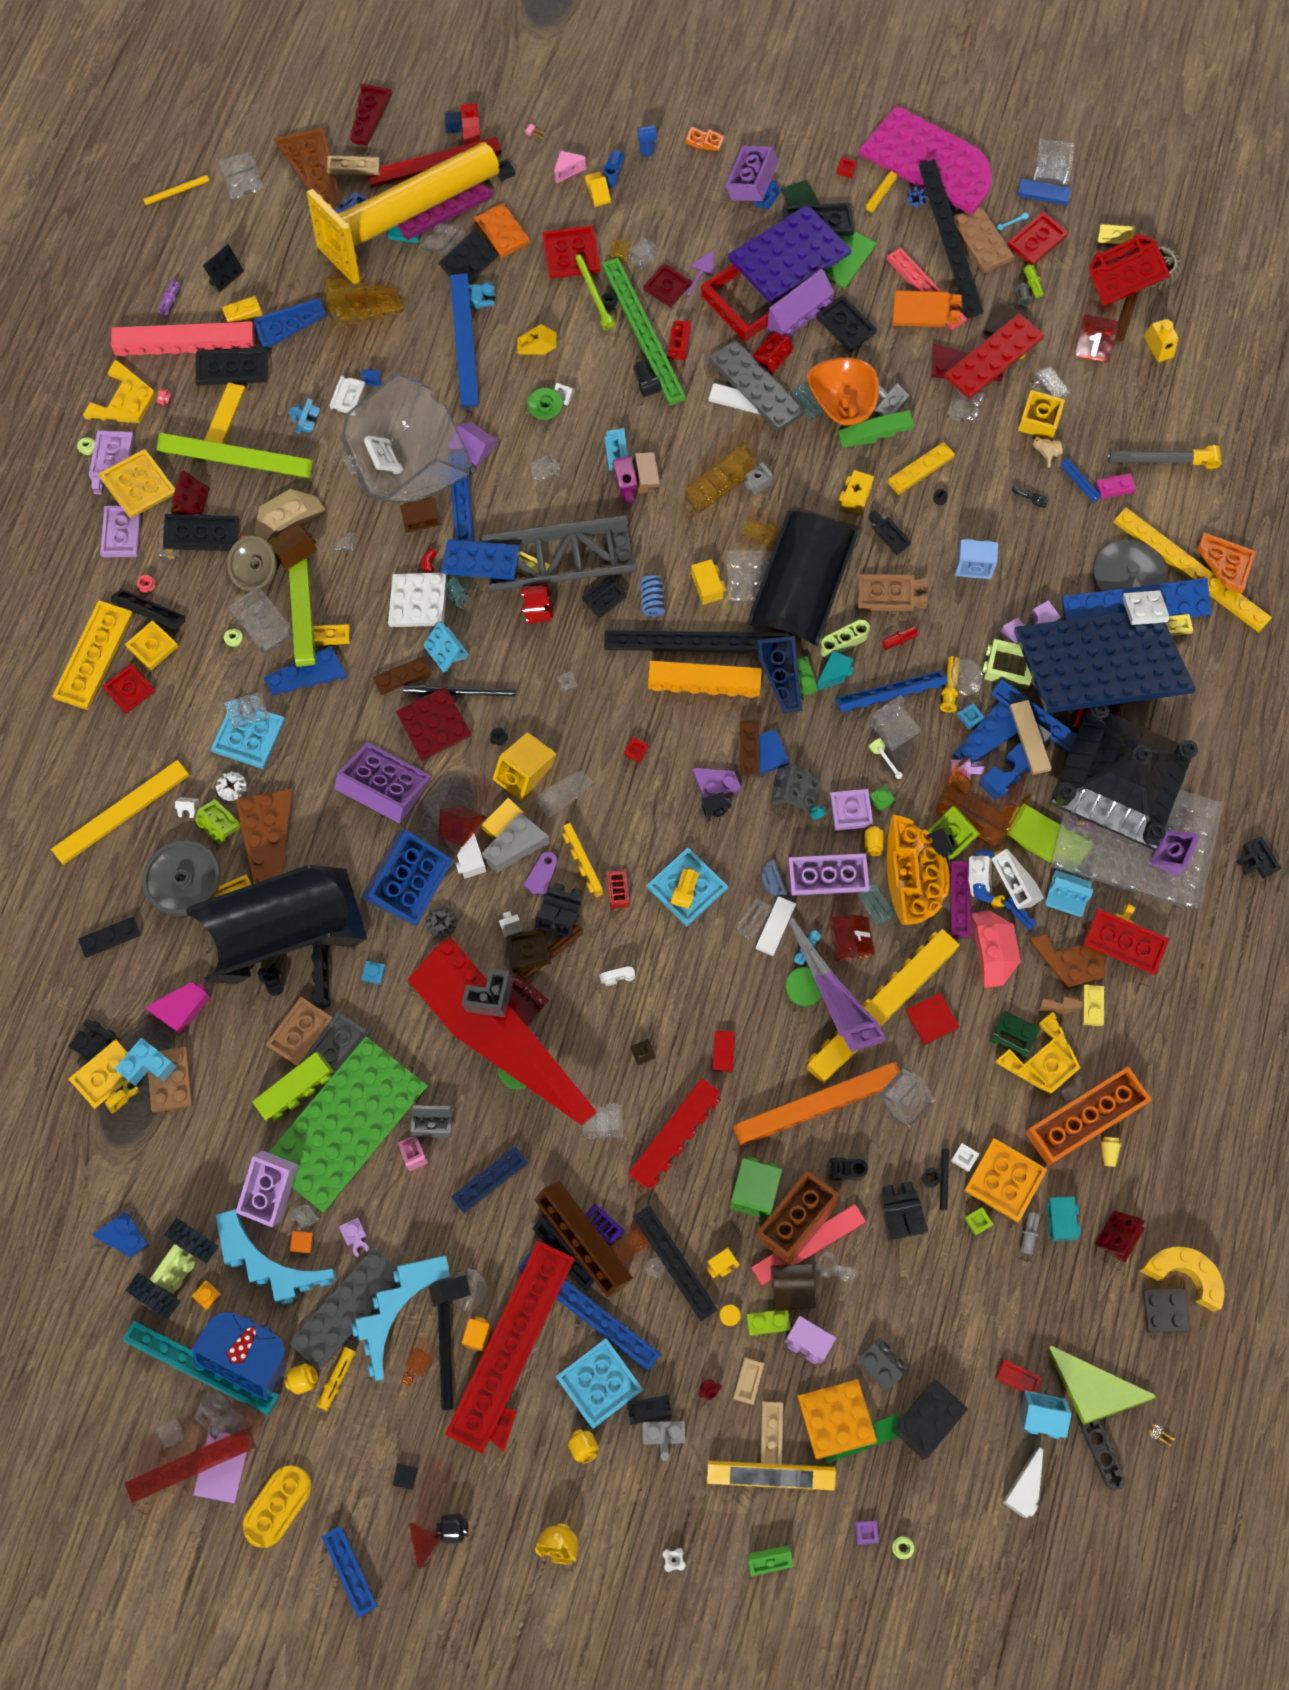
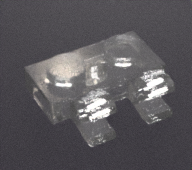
M956 388L946 418L964 422L966 418L977 422L980 409L968 408L970 404L982 407L985 395L977 393L969 400Z

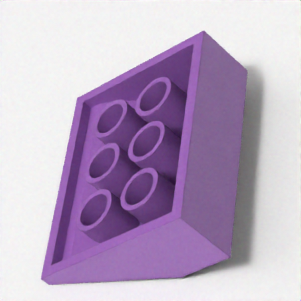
M367 742L337 773L335 790L400 824L410 813L432 776Z

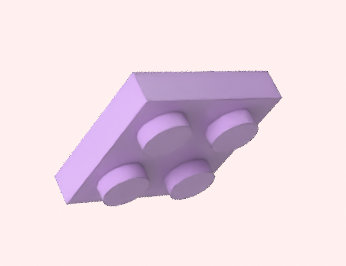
M868 789L830 792L835 831L873 826Z

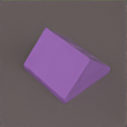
M472 422L458 425L450 442L449 449L455 453L465 451L468 454V462L477 468L499 441Z
M1166 830V836L1160 841L1150 863L1176 877L1179 876L1188 866L1200 837L1199 834Z

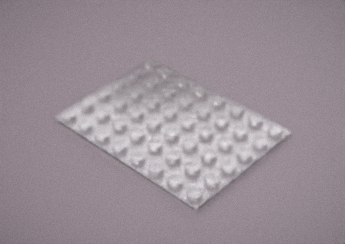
M1179 790L1165 830L1199 834L1200 837L1186 870L1177 877L1150 863L1155 853L1154 850L1064 810L1050 867L1199 911L1203 901L1224 803Z

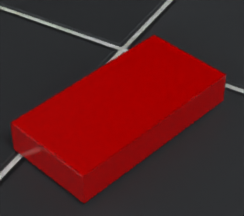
M715 1031L713 1071L733 1072L735 1032Z
M1003 1359L995 1379L1023 1393L1024 1390L1037 1393L1043 1378Z

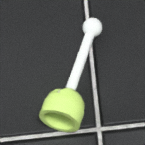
M878 738L868 746L870 750L875 754H881L894 771L895 777L901 779L903 774L898 772L884 753L885 744L882 739Z

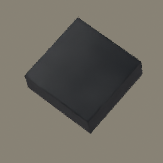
M508 159L499 162V173L497 176L500 181L516 175V171Z
M397 1464L392 1486L414 1490L418 1468Z

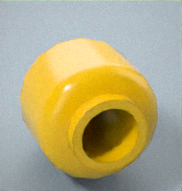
M306 1363L295 1366L288 1370L285 1385L288 1390L297 1395L314 1389L318 1381L317 1372L313 1366Z
M580 1429L571 1434L572 1438L568 1442V1448L574 1460L583 1464L594 1460L597 1457L596 1453L599 1450V1446L592 1432Z

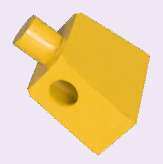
M1164 319L1151 324L1144 334V338L1157 362L1173 358L1178 343V336L1173 328V323L1169 319Z

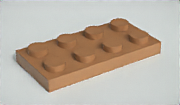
M981 205L973 215L964 211L953 216L962 242L983 273L1013 261L1014 255Z

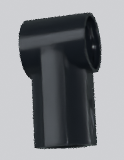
M644 361L637 362L633 366V371L639 382L642 396L647 397L661 392L659 381L656 376H653L648 363Z

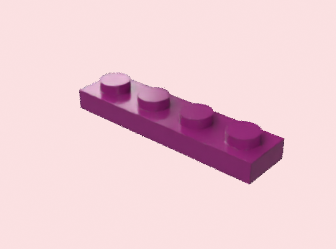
M951 861L950 863L951 937H971L969 862Z

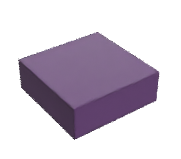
M877 1521L855 1522L857 1544L879 1543Z

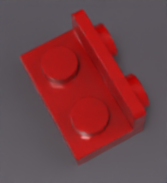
M773 332L752 356L757 362L768 365L770 372L774 373L793 352L794 348L788 336Z

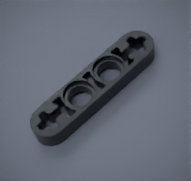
M1077 1415L1078 1424L1106 1487L1111 1490L1121 1489L1125 1484V1477L1100 1420L1090 1422L1092 1426L1097 1425L1098 1429L1087 1432L1086 1428H1090L1089 1423L1083 1425L1079 1415ZM1095 1432L1099 1433L1102 1437V1442L1099 1445H1095L1091 1441V1435ZM1103 1453H1107L1111 1457V1463L1108 1466L1100 1462V1456ZM1115 1467L1116 1470L1111 1471L1114 1477H1119L1117 1486L1110 1483L1109 1480L1112 1479L1111 1473H1105L1104 1469Z

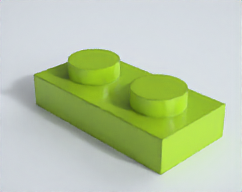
M788 1310L746 1315L749 1336L791 1331Z

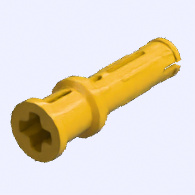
M954 656L948 657L946 674L948 684H945V688L941 693L943 701L940 705V710L949 713L957 710L955 702L956 697H958L956 685L960 659L955 657L953 664Z

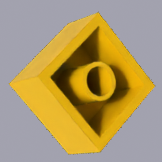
M1030 390L1018 431L1053 440L1065 399Z

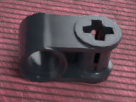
M839 1157L829 1159L831 1163L829 1180H862L867 1175L868 1165L862 1159ZM860 1165L863 1167L864 1172L856 1174L853 1171V1167Z

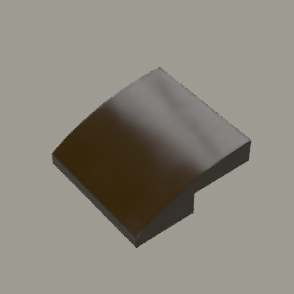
M811 1263L771 1266V1287L773 1288V1306L775 1311L816 1308L815 1285Z

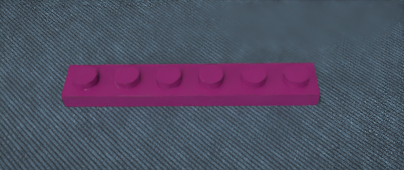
M482 182L399 224L398 230L408 241L493 198V192L485 182Z

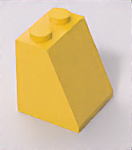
M527 732L500 755L492 780L520 801H523L553 766L557 754Z

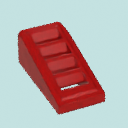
M626 870L607 871L610 909L630 907ZM611 876H623V879L611 880ZM613 883H623L620 886H612ZM624 889V892L613 893V890ZM625 896V899L614 900L613 897Z

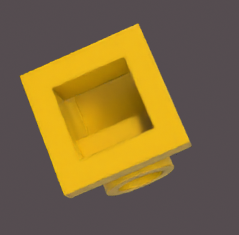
M726 1248L707 1261L709 1267L706 1269L712 1278L719 1275L723 1278L732 1272L731 1267H734L735 1270L739 1268V1263L729 1248Z

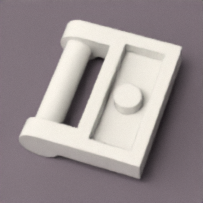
M367 436L364 439L376 469L392 471L393 474H399L403 471L401 464L398 463L393 453L392 444L389 439Z

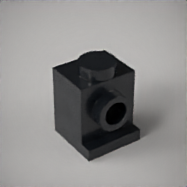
M723 792L701 798V806L706 821H711L712 816H723L731 808L730 800L728 797L725 798Z
M950 827L939 829L927 835L928 839L932 838L933 840L932 847L938 855H942V858L953 855V851L958 849Z

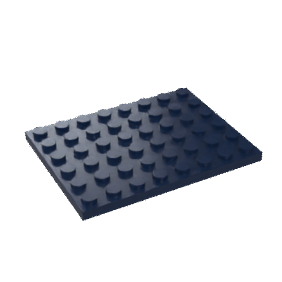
M1127 612L1017 626L1014 629L1015 636L1046 714L1193 694L1195 692V685L1165 622L1131 625Z

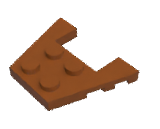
M1091 921L1085 922L1084 924L1086 932L1088 931ZM1047 934L1029 940L1030 944L1038 950L1039 955L1043 960H1046L1053 973L1066 989L1105 978L1104 954L1082 944L1054 952Z

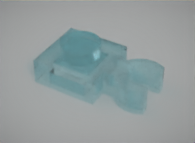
M453 576L447 583L446 596L451 602L464 609L463 600L471 602V598L464 594L467 591L458 578Z

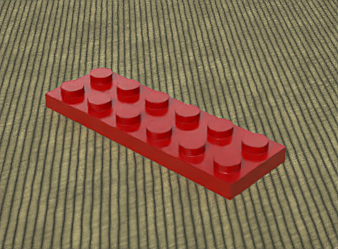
M1019 313L948 370L944 378L970 400L1042 341L1044 334Z

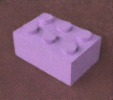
M263 1150L252 1157L235 1213L270 1227H274L281 1222L299 1165Z

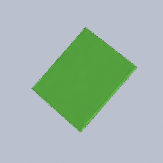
M855 231L854 235L839 236L852 250L851 255L824 271L827 279L843 288L847 287L877 245L876 242Z

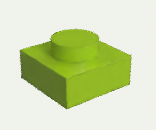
M983 1207L964 1218L975 1236L994 1225Z

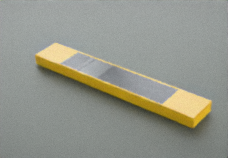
M708 1461L707 1484L835 1490L836 1467Z

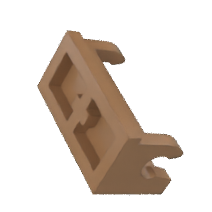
M635 453L632 464L637 480V494L655 492L654 487H659L660 485L655 454Z

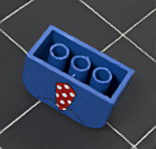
M230 1312L214 1316L192 1347L194 1363L267 1401L285 1371V1352L281 1339L273 1334L270 1328L254 1324L255 1322L247 1316L241 1317Z

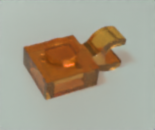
M416 1347L405 1364L409 1370L401 1381L410 1387L417 1374L422 1377L424 1376L434 1358Z

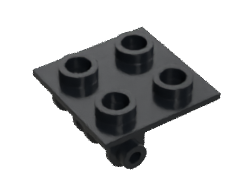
M229 244L202 265L210 277L209 284L215 286L219 293L244 272Z

